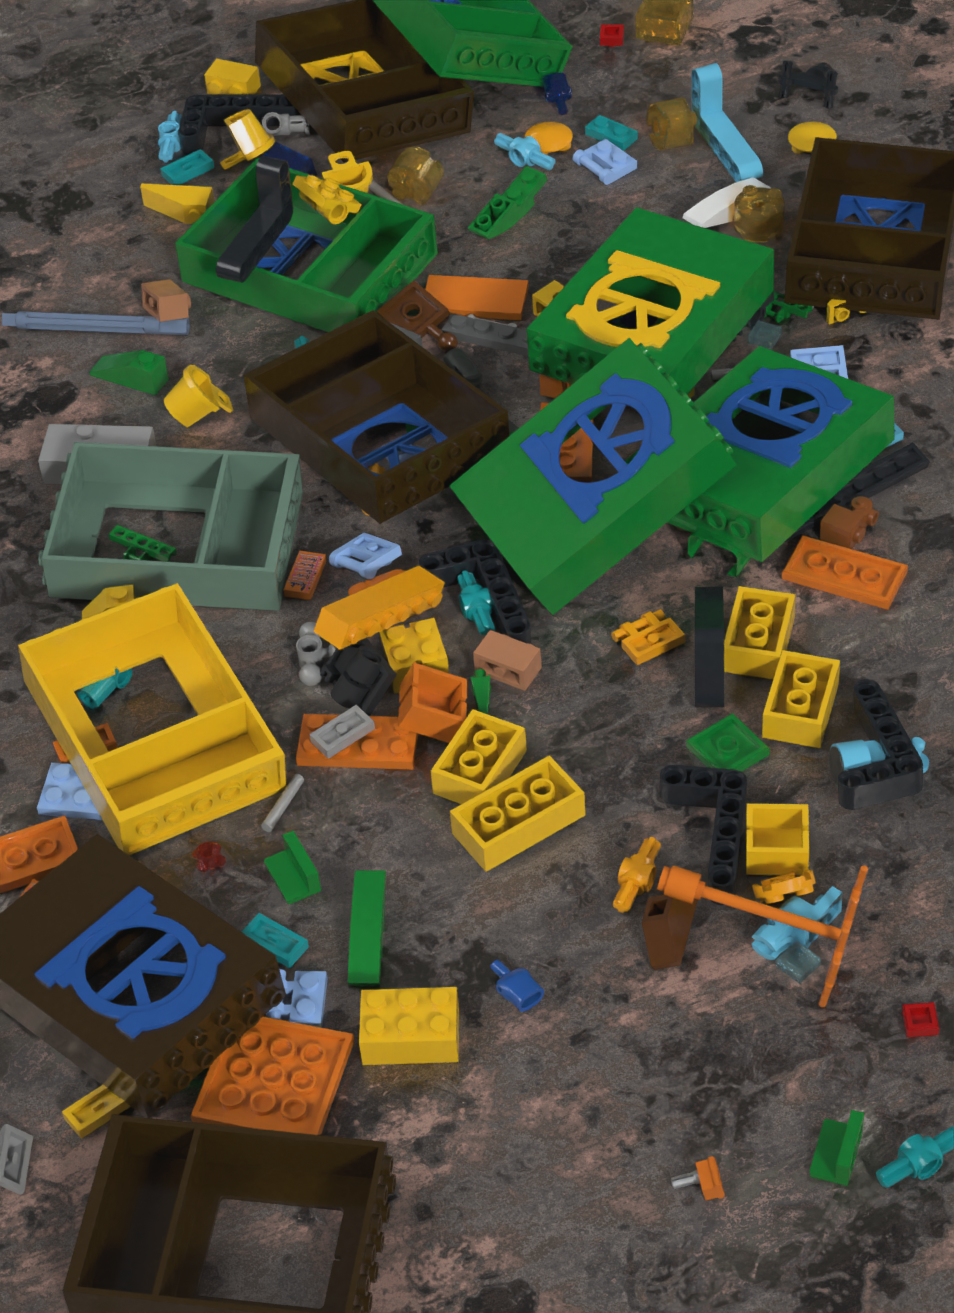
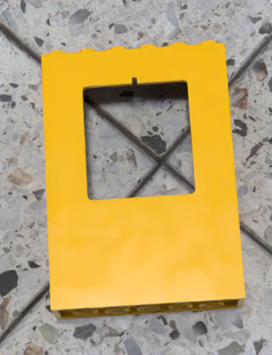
M178 583L163 587L156 592L135 598L130 602L110 608L102 613L84 618L79 622L56 629L51 633L30 639L18 645L26 686L90 796L116 845L126 854L132 855L284 791L286 788L284 752ZM162 657L198 716L109 752L74 692L115 675V669H118L121 673Z

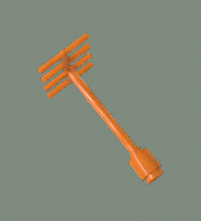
M674 865L672 868L664 866L657 890L664 892L665 896L693 904L694 899L701 900L702 897L836 940L825 985L818 1003L820 1007H826L831 990L835 984L868 867L866 865L860 867L841 929L706 886V882L700 881L702 874Z

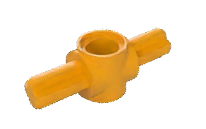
M654 837L644 839L638 853L630 858L625 857L618 873L620 889L613 901V907L620 913L630 911L637 895H642L644 891L649 892L653 886L657 871L654 860L661 848V843L656 841Z

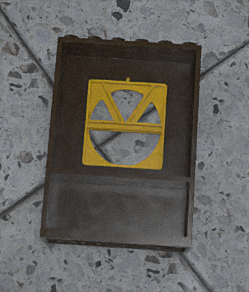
M351 0L256 21L255 63L335 153L351 151L354 159L358 160L471 132L474 91L463 79L439 77L373 0ZM337 66H350L349 79L326 71V69ZM359 68L373 73L359 76ZM318 77L331 83L318 85L315 82V78ZM340 158L343 161V163L349 161L346 158Z

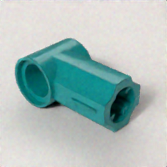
M131 668L121 673L118 669H115V675L80 688L77 691L78 698L87 707L92 709L98 707L116 687L121 689L129 683L133 669Z

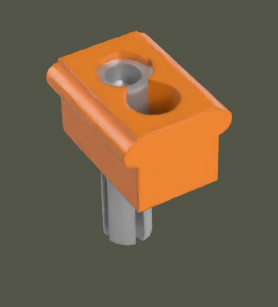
M713 1156L708 1157L706 1160L695 1162L697 1170L671 1178L674 1189L700 1183L705 1201L715 1198L722 1199L725 1196L719 1168Z

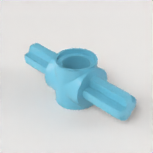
M172 111V114L168 115L167 121L161 123L158 127V145L160 147L158 157L164 163H169V160L173 159L174 152L182 148L179 135L182 115L178 114L177 111Z
M502 133L496 135L494 144L507 150L510 160L516 166L523 167L536 164L547 170L553 169L555 159L542 153L539 143L533 137L526 136L524 139L521 137L513 139Z

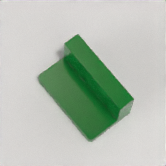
M294 830L282 835L284 851L264 859L267 870L287 904L295 903L321 891L318 871Z
M851 1110L848 1124L830 1119L823 1121L809 1171L810 1177L845 1186L849 1185L863 1134L864 1112Z

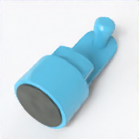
M920 737L911 738V742L923 761V773H925L929 767V759L922 753L925 749V741ZM875 740L833 743L829 752V766L836 786L838 787V776L842 771L885 760L886 754L880 743Z

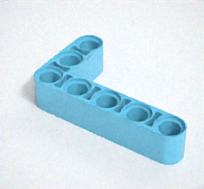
M713 63L693 69L691 73L692 119L696 129L736 182L753 177L756 179L762 178L763 167L760 159L722 110L723 79L719 65Z

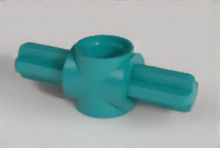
M462 571V574L458 575L457 580L462 590L459 594V602L465 619L469 618L470 621L475 622L479 634L486 636L490 630L495 631V626L490 617L493 612L490 593L487 588L477 585L472 572Z
M954 1126L933 1138L928 1135L923 1137L921 1134L909 1137L900 1146L897 1154L898 1159L877 1170L876 1177L880 1185L889 1188L907 1176L913 1179L918 1177L920 1180H924L935 1174L943 1163V1155L954 1149Z

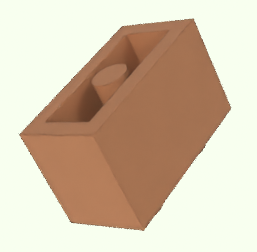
M168 279L141 283L143 308L159 322L189 318L188 309L191 308L190 296L173 281Z
M492 630L487 633L473 652L475 671L477 669H484L486 676L491 675L490 678L524 691H526L542 668L540 648Z

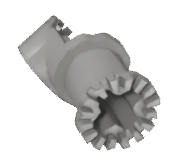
M271 112L266 114L262 120L263 128L267 133L274 136L290 135L291 132L310 134V125L302 115L290 116L289 114ZM270 118H277L280 121V126L276 130H269L267 128V121Z

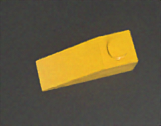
M141 183L140 186L144 206L185 224L195 223L205 213L206 209L214 203L212 187Z

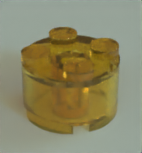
M684 97L658 101L648 106L646 122L647 126L652 127L653 132L649 134V137L657 150L673 149L694 143L693 126L697 124V116L694 111H690Z
M406 148L398 156L387 175L389 185L393 189V196L399 200L407 198L415 200L420 205H425L444 176V169L439 160L434 161L429 157L431 153L422 148Z
M748 185L743 188V192L736 197L734 203V229L736 233L737 231L741 233V238L750 242L761 243L769 241V237L776 235L777 238L782 234L784 230L785 201L781 190L777 188L756 187L754 185Z

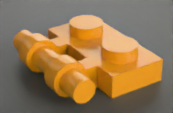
M661 609L653 613L648 611L642 614L640 619L632 623L627 621L619 625V629L611 632L613 640L615 642L621 640L622 649L636 665L642 664L685 643L684 632L670 617L665 619V614Z

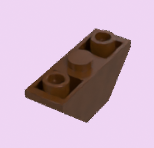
M664 894L648 898L641 923L650 964L654 970L681 965L698 899H694L693 904L665 896Z

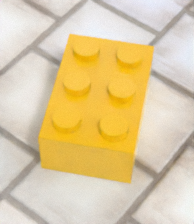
M738 587L724 640V672L774 679L782 650L787 651L795 619L796 594Z
M782 650L763 712L762 738L821 748L839 685L840 660Z
M472 709L431 770L433 794L463 804L508 779L527 751L525 728Z
M457 987L361 990L359 1046L362 1065L459 1062V1003Z

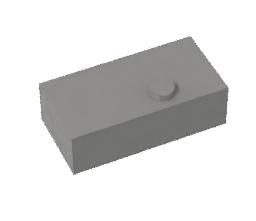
M49 424L38 462L44 484H61L62 472L67 470V454L72 453L74 442L157 447L153 427Z

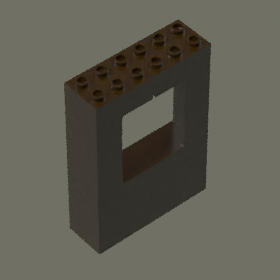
M112 1114L62 1290L69 1313H370L373 1300L372 1292H369L370 1285L377 1282L379 1264L375 1262L377 1253H382L384 1248L385 1235L384 1232H381L383 1223H388L390 1218V1203H387L388 1195L394 1194L396 1187V1174H392L393 1156L388 1155L387 1142ZM223 1199L343 1212L334 1255L335 1259L340 1261L333 1260L325 1302L322 1308L198 1295L220 1202Z

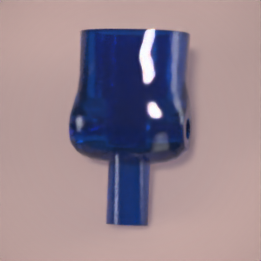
M553 73L544 76L542 83L546 101L548 103H556L560 115L567 114L568 109L565 101L572 98V90L568 84L566 74Z

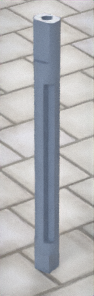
M29 311L2 313V326H16L18 329L188 336L190 331L189 318L159 322L153 316Z

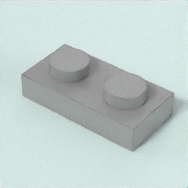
M355 705L309 734L310 742L329 759L373 731L375 724L363 710Z

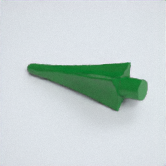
M477 669L474 672L475 677H470L472 682L471 689L477 710L488 714L491 675L486 676L484 669Z

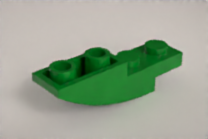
M526 166L502 195L496 193L467 227L468 231L486 239H491L510 229L535 205L534 196L547 182L546 174Z

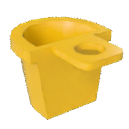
M250 109L240 111L224 119L239 152L224 159L220 164L225 170L245 159L249 161L267 151L275 143L273 134L266 132Z
M343 151L328 156L332 170L321 172L323 179L331 178L340 185L368 193L369 185L373 180L369 161L357 164L351 151ZM346 158L349 160L345 164H338L335 162L337 159Z
M188 365L183 370V377L164 398V404L169 413L187 428L210 412L218 411L220 407L228 413L233 411L228 395L213 385L210 376L195 365Z

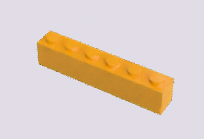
M416 566L322 607L313 632L341 650L384 629H389L399 622H404L410 617L419 615L423 611L436 607L443 597L441 592L445 582L421 566Z

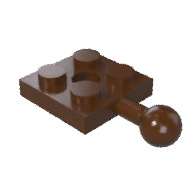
M414 280L376 311L388 322L421 335V338L429 333L437 340L439 349L445 353L456 348L458 345L457 337L453 333H444L437 327L441 321L449 316L448 308ZM410 310L419 311V314L413 317L406 315Z

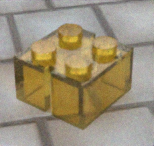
M643 0L635 15L636 39L667 43L669 45H681L686 31H688L693 21V0Z

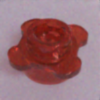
M211 841L203 842L192 852L193 858L197 859V869L200 872H206L209 869L225 865L226 858L221 855L220 844Z

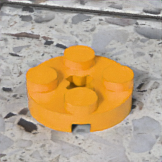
M803 870L804 875L796 877L794 872L761 881L762 886L753 884L752 888L755 898L760 899V902L765 901L766 904L784 900L783 894L795 893L796 896L811 893L814 891L813 884L816 883L813 870Z

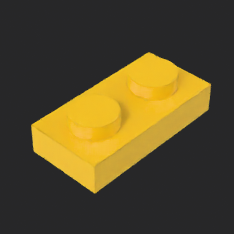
M101 1085L63 1110L62 1114L64 1120L82 1139L110 1121L112 1114L119 1115L131 1106L111 1092L105 1085Z

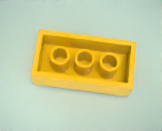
M549 755L450 810L452 834L482 869L487 872L584 817L585 795L583 790Z

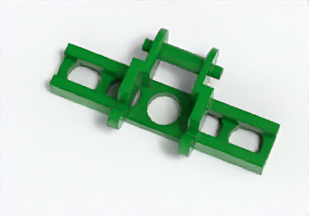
M773 291L774 300L766 307L765 317L767 315L775 317L777 323H780L784 318L787 319L791 314L806 319L807 314L813 311V306L784 303V300L777 301L778 298L785 299V294ZM774 304L782 307L778 313L772 311Z
M116 525L109 533L111 541L128 547L123 554V559L152 561L153 558L164 562H170V558L177 555L176 548L119 525ZM143 540L147 541L144 545H139L138 543H142ZM137 548L144 551L140 557L135 555Z

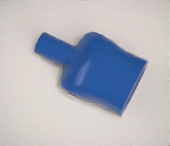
M495 960L491 964V970L500 977L496 983L498 993L512 1003L520 1012L532 1008L543 998L544 989L532 978L526 968L521 967L511 971L500 960Z

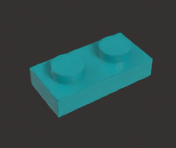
M598 115L585 126V135L599 141L607 139L623 151L638 139V131L601 115Z
M199 149L160 168L161 176L171 185H181L215 167L213 159Z
M258 913L242 930V933L276 955L277 962L288 968H291L309 948L307 939L261 913Z

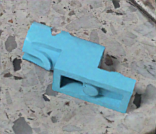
M832 886L825 895H819L813 905L799 897L793 896L785 901L779 909L829 925L842 911L843 892ZM767 919L768 925H761L752 936L755 939L752 947L765 959L775 960L780 953L793 944L806 951L819 935Z

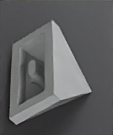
M6 1123L0 1130V1186L21 1195L25 1190L33 1136Z

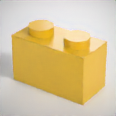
M216 58L204 74L207 94H255L261 86L257 66Z

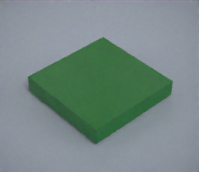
M733 713L686 740V747L706 767L735 769L742 772L770 755V748Z

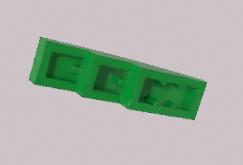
M355 870L349 941V986H380L383 932H385L386 870Z

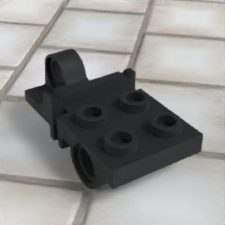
M365 638L341 650L335 647L336 650L328 663L323 665L320 670V676H326L324 681L334 685L330 694L338 704L346 708H352L357 705L368 716H371L397 674L371 642Z

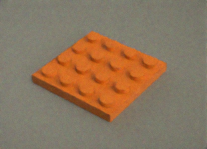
M262 1017L254 1027L248 1029L238 1038L232 1047L227 1048L214 1060L208 1070L191 1113L192 1122L321 1135L354 1044V1035L352 1033Z

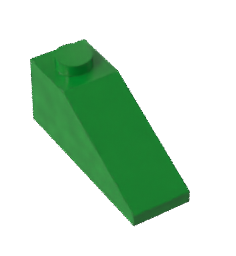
M145 350L102 356L89 371L90 376L155 396L169 380L165 357Z

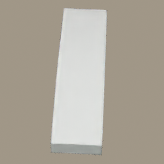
M754 177L736 182L697 203L683 214V219L703 228L732 222L735 212L749 210L753 200L769 197L771 187Z

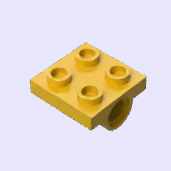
M296 175L293 185L300 190V198L332 224H339L344 221L349 212L358 214L362 205L354 199V194L341 189L339 183L334 179L326 178L321 180L313 175H308L307 177Z

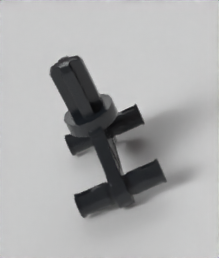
M783 61L782 74L778 77V83H780L779 97L788 98L790 85L795 84L823 91L825 94L823 107L826 108L828 106V109L834 107V96L838 93V86H836L838 73L836 71H830L827 63L822 62L818 66L810 67L806 72L791 73L793 62Z

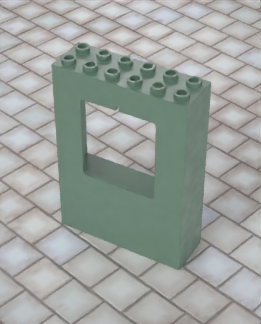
M74 442L72 453L67 454V470L62 472L61 491L56 493V509L52 510L50 514V530L45 531V548L39 552V566L44 569L42 581L43 585L47 586L49 597L93 600L105 588L133 584L135 596L138 598L156 592L163 587L178 583L192 606L280 610L303 497L300 454ZM109 507L206 513L195 562L179 563L93 558L105 510Z

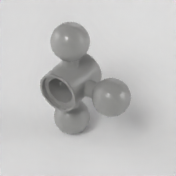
M312 621L306 622L300 627V638L296 643L299 666L301 668L299 678L306 686H315L321 681L320 670L325 664L324 658H331L336 650L332 644L326 648L322 647L321 637L313 632L316 623Z

